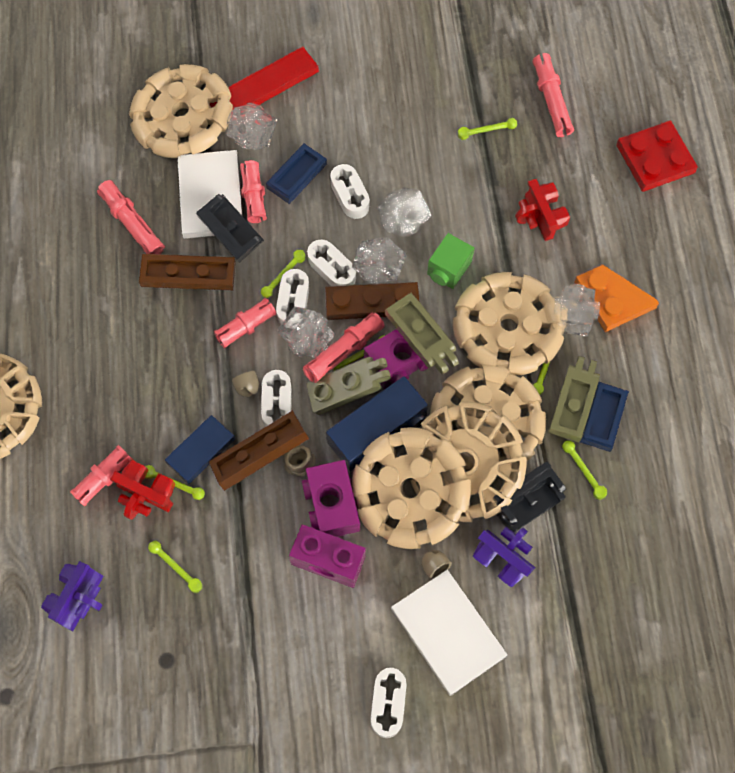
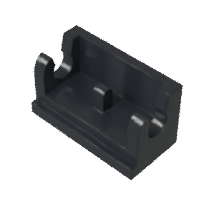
M223 194L216 195L196 212L198 218L239 263L264 242V239Z
M548 461L525 475L521 489L517 488L510 498L512 500L511 504L501 507V512L497 514L504 526H507L514 533L566 498L563 493L566 488ZM498 495L493 497L497 506L504 501Z

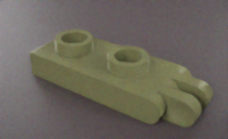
M412 292L385 310L387 318L428 368L435 366L441 374L449 371L446 363L443 361L444 358L451 367L459 364L457 357L453 353L456 351L455 345Z
M582 356L578 357L575 366L569 365L548 431V433L578 443L582 439L600 378V374L594 373L597 361L591 360L588 370H584L582 367L585 357Z
M367 357L323 376L317 383H314V381L306 383L313 413L317 415L324 414L380 390V383L391 378L389 370L377 372L388 366L386 359L380 358L374 361L372 357Z

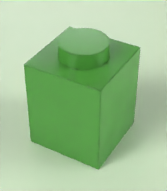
M448 233L429 259L427 275L438 285H446L454 289L472 263L475 247Z

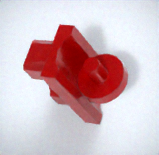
M533 179L528 181L529 190L525 193V199L519 201L518 204L521 209L515 214V218L519 224L528 223L530 229L538 226L544 240L548 241L554 238L556 230L568 225L570 215L564 206L553 210L549 206V204L557 202L559 197L554 182L539 185L538 180Z
M130 460L122 473L115 471L110 478L112 482L116 483L118 488L132 494L131 497L121 494L117 502L126 506L124 517L132 520L138 513L147 517L151 512V508L144 505V501L169 513L173 506L170 497L173 493L175 482L158 473L150 488L141 484L149 470L134 460Z

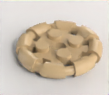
M184 64L180 65L178 69L170 70L169 67L162 69L145 81L146 86L142 90H137L130 106L129 116L133 119L130 126L135 138L145 149L151 148L154 154L166 158H178L181 155L190 153L194 155L211 147L218 141V135L226 131L233 110V105L229 102L231 93L222 78L216 73L210 74L205 67ZM203 84H206V87L203 90H200V87ZM156 93L159 96L154 101L151 99V97ZM218 102L215 107L210 108L209 103ZM183 108L189 109L186 115L175 116L178 110ZM150 117L153 118L152 121H147V122H146L145 119H144V118H150ZM189 136L188 142L181 143L180 138Z
M512 272L489 274L482 277L480 283L476 285L471 284L467 287L455 306L457 315L453 318L455 339L460 349L464 348L468 353L467 358L479 368L481 364L494 367L498 365L508 368L510 374L516 376L535 372L538 370L539 365L543 363L548 364L556 356L563 344L562 330L566 328V320L562 305L558 298L554 299L550 295V288L531 276L525 274L523 277L511 275ZM509 287L521 289L520 294L514 291L508 292ZM488 292L492 298L486 302L482 295ZM538 301L544 306L539 311L534 306ZM469 315L478 316V322L470 321ZM505 319H511L517 324V328L512 331L505 330L500 322ZM541 328L550 329L548 334L539 333ZM480 338L484 346H477L475 341ZM530 348L535 351V354L532 356L526 354V351ZM498 351L510 353L509 361L497 359Z
M0 354V432L8 427L12 433L0 440V459L10 455L12 448L19 443L23 445L30 438L40 419L37 416L38 408L42 407L41 390L35 376H30L27 373L28 368L23 363L4 354ZM12 380H17L19 382L12 388H10L8 385V383ZM16 404L25 405L24 413L18 412Z
M481 364L480 368L470 369L468 366L460 369L442 383L443 389L440 393H436L432 400L430 414L446 405L449 408L457 406L451 402L453 395L460 398V402H476L493 408L492 411L500 417L505 415L516 427L519 434L525 437L521 444L523 457L527 456V461L533 457L536 445L542 443L545 435L546 412L542 411L540 406L542 399L529 380L524 376L519 378L514 374H510V370L506 367ZM483 380L484 385L478 386L474 390L473 382ZM504 384L514 389L510 396L501 391ZM528 408L529 416L520 417L521 409ZM463 419L452 421L456 422L457 429H465ZM482 425L479 431L489 437L494 428ZM502 447L503 457H500V461L509 460L508 448ZM467 452L461 453L466 464L464 469L467 471L472 470L475 465L473 455Z
M460 402V406L451 408L446 405L431 413L421 423L422 429L434 432L442 441L447 439L460 454L468 452L475 459L473 469L465 472L466 478L470 479L471 495L478 493L480 504H469L467 512H462L458 522H473L474 518L484 517L486 520L500 513L501 507L511 504L512 500L510 498L517 488L521 489L526 475L527 456L523 457L521 449L523 440L516 427L505 415L500 417L492 411V407L476 402ZM463 419L465 429L453 431L452 421ZM484 423L494 428L489 437L479 431ZM507 447L510 459L500 461V453L497 449ZM427 448L422 457L432 462L436 452ZM451 471L442 472L445 485L454 483ZM497 475L505 480L500 491L491 486ZM415 479L410 480L413 489L418 495L420 491L419 483ZM495 495L504 499L498 506L493 500ZM442 499L437 510L446 515L451 505Z
M408 427L401 428L398 433L390 435L387 432L381 435L363 451L365 456L360 465L356 464L353 472L351 487L353 496L357 501L359 519L370 533L375 537L378 535L388 540L387 544L394 547L420 549L423 544L431 542L434 545L441 542L460 525L457 521L462 512H467L469 506L471 483L470 479L466 478L464 471L466 464L463 457L447 439L442 441L433 436L434 432L426 429ZM404 445L408 455L397 457L395 447ZM427 448L436 452L432 462L422 457ZM376 461L385 466L380 470L379 475L371 472ZM451 471L454 483L445 485L442 472ZM409 478L415 479L420 485V491L414 498L406 496L403 492V484ZM377 491L380 504L371 506L368 493ZM442 499L451 505L446 515L437 510ZM389 516L400 520L395 529L386 524ZM425 519L427 529L418 532L415 522Z

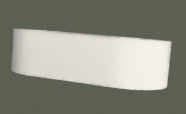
M347 164L334 167L330 175L331 187L344 213L353 219L364 217L369 211L370 199L356 170ZM340 176L349 179V187H346L344 181L339 180ZM351 196H354L355 200L361 203L360 207L351 204Z
M322 239L316 240L309 245L307 254L310 266L330 286H349L355 284L356 270L354 265L334 245ZM316 252H319L321 254L327 252V260L329 262H327L323 257H319L316 259ZM334 268L342 274L347 271L348 278L340 277L337 279V272Z
M299 269L286 271L280 282L276 313L279 323L286 328L300 326L305 318L309 280L306 273ZM294 280H299L300 285L297 286L296 294H292L291 284H293ZM290 303H294L295 313H293L292 318L286 317Z
M272 370L266 373L262 380L261 415L265 427L273 423L270 416L274 413V405H279L280 414L283 416L291 412L292 388L290 377L282 370ZM275 380H280L283 386L279 389V396L274 397L271 386L274 385Z
M395 668L382 670L375 680L371 727L378 736L383 738L395 736L400 731L403 722L406 679L403 673ZM388 676H395V682L399 683L401 687L400 689H394L392 700H385L386 688L380 686L381 681H387ZM385 705L392 706L391 718L397 719V724L390 725L389 731L382 730V724L376 722L377 717H383Z

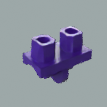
M507 526L502 530L500 535L510 542L508 545L488 529L484 530L478 537L481 542L478 544L473 558L485 567H488L497 554L500 555L508 563L499 573L498 577L508 586L513 587L524 576L528 577L536 568L515 551L517 547L524 554L528 555L533 548L523 540L528 533L524 527L517 534Z
M81 561L77 565L65 564L59 574V581L66 584L60 596L54 593L47 595L41 608L49 614V619L68 630L74 631L80 618L84 620L90 608L98 612L103 605L97 602L95 598L101 589L98 586L104 576Z

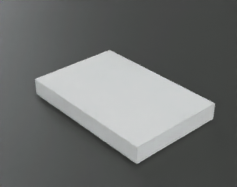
M237 150L198 153L194 155L187 154L178 157L183 238L215 236L198 218L196 212L216 195L223 194L242 215Z
M448 569L391 607L392 612L449 696L507 657V653Z

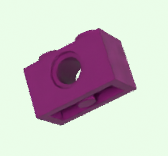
M397 329L364 348V358L372 357L374 361L385 358L388 366L377 371L389 370L391 378L380 383L384 390L403 376L408 380L409 375L415 371H425L428 369ZM399 352H405L410 358L400 360L395 355Z
M345 460L306 468L307 479L301 480L305 500L312 499L314 511L308 512L311 527L335 537L360 532V521ZM327 495H334L339 499L338 503L332 507L324 506L321 500Z
M301 524L290 551L289 559L293 566L354 588L366 558V548Z

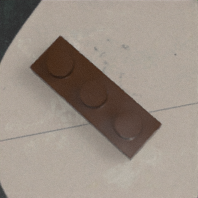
M142 254L139 283L141 287L233 291L236 261L235 257Z
M418 282L325 287L327 320L366 318L371 312L378 314L380 317H387L385 310L411 292L419 301Z
M292 410L209 461V464L218 484L225 491L302 444L309 437Z

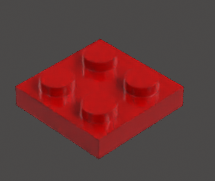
M671 120L619 138L616 144L642 192L694 174L698 168Z

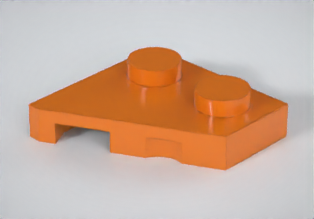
M604 265L576 276L574 281L605 332L656 309L659 305L657 299Z

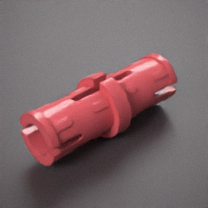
M252 160L245 161V164H240L243 181L241 195L242 198H245L247 220L250 223L262 222L261 218L265 221L267 217L263 202L265 188L263 185L261 186L259 163Z
M264 298L244 313L242 311L238 312L235 319L220 329L215 330L213 333L218 342H222L221 346L227 348L228 345L246 333L251 335L255 332V327L277 314L271 303L268 304L269 300Z
M117 445L98 466L94 464L90 468L92 472L70 493L83 506H86L105 485L109 487L113 483L110 480L115 471L120 472L133 459Z

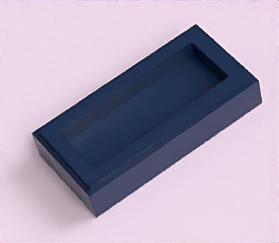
M303 143L266 182V188L290 204L327 165V159Z
M598 382L580 443L611 452L629 391Z
M211 415L165 459V462L189 485L209 465V461L219 456L235 440V437Z

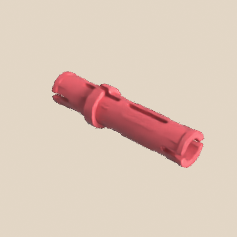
M542 53L543 64L540 54L532 60L539 78L537 85L544 94L556 136L564 137L562 131L564 129L568 136L574 132V126L571 123L559 87L561 80L559 75L555 74L550 54Z
M112 180L101 183L97 193L111 209V215L123 223L146 254H161L164 251L163 249H165V245L135 211L134 204L130 198H125Z
M371 312L359 324L347 328L339 340L303 367L305 376L311 382L317 383L326 373L346 359L352 352L365 347L366 342L384 328L385 325L382 318L378 314Z

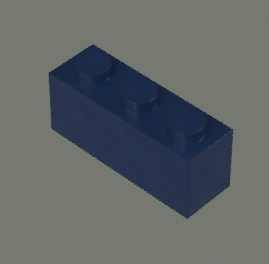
M403 376L327 430V443L340 460H345L348 470L352 471L356 464L360 465L365 456L363 451L367 446L387 432L390 435L398 433L401 428H419L427 416L428 404Z

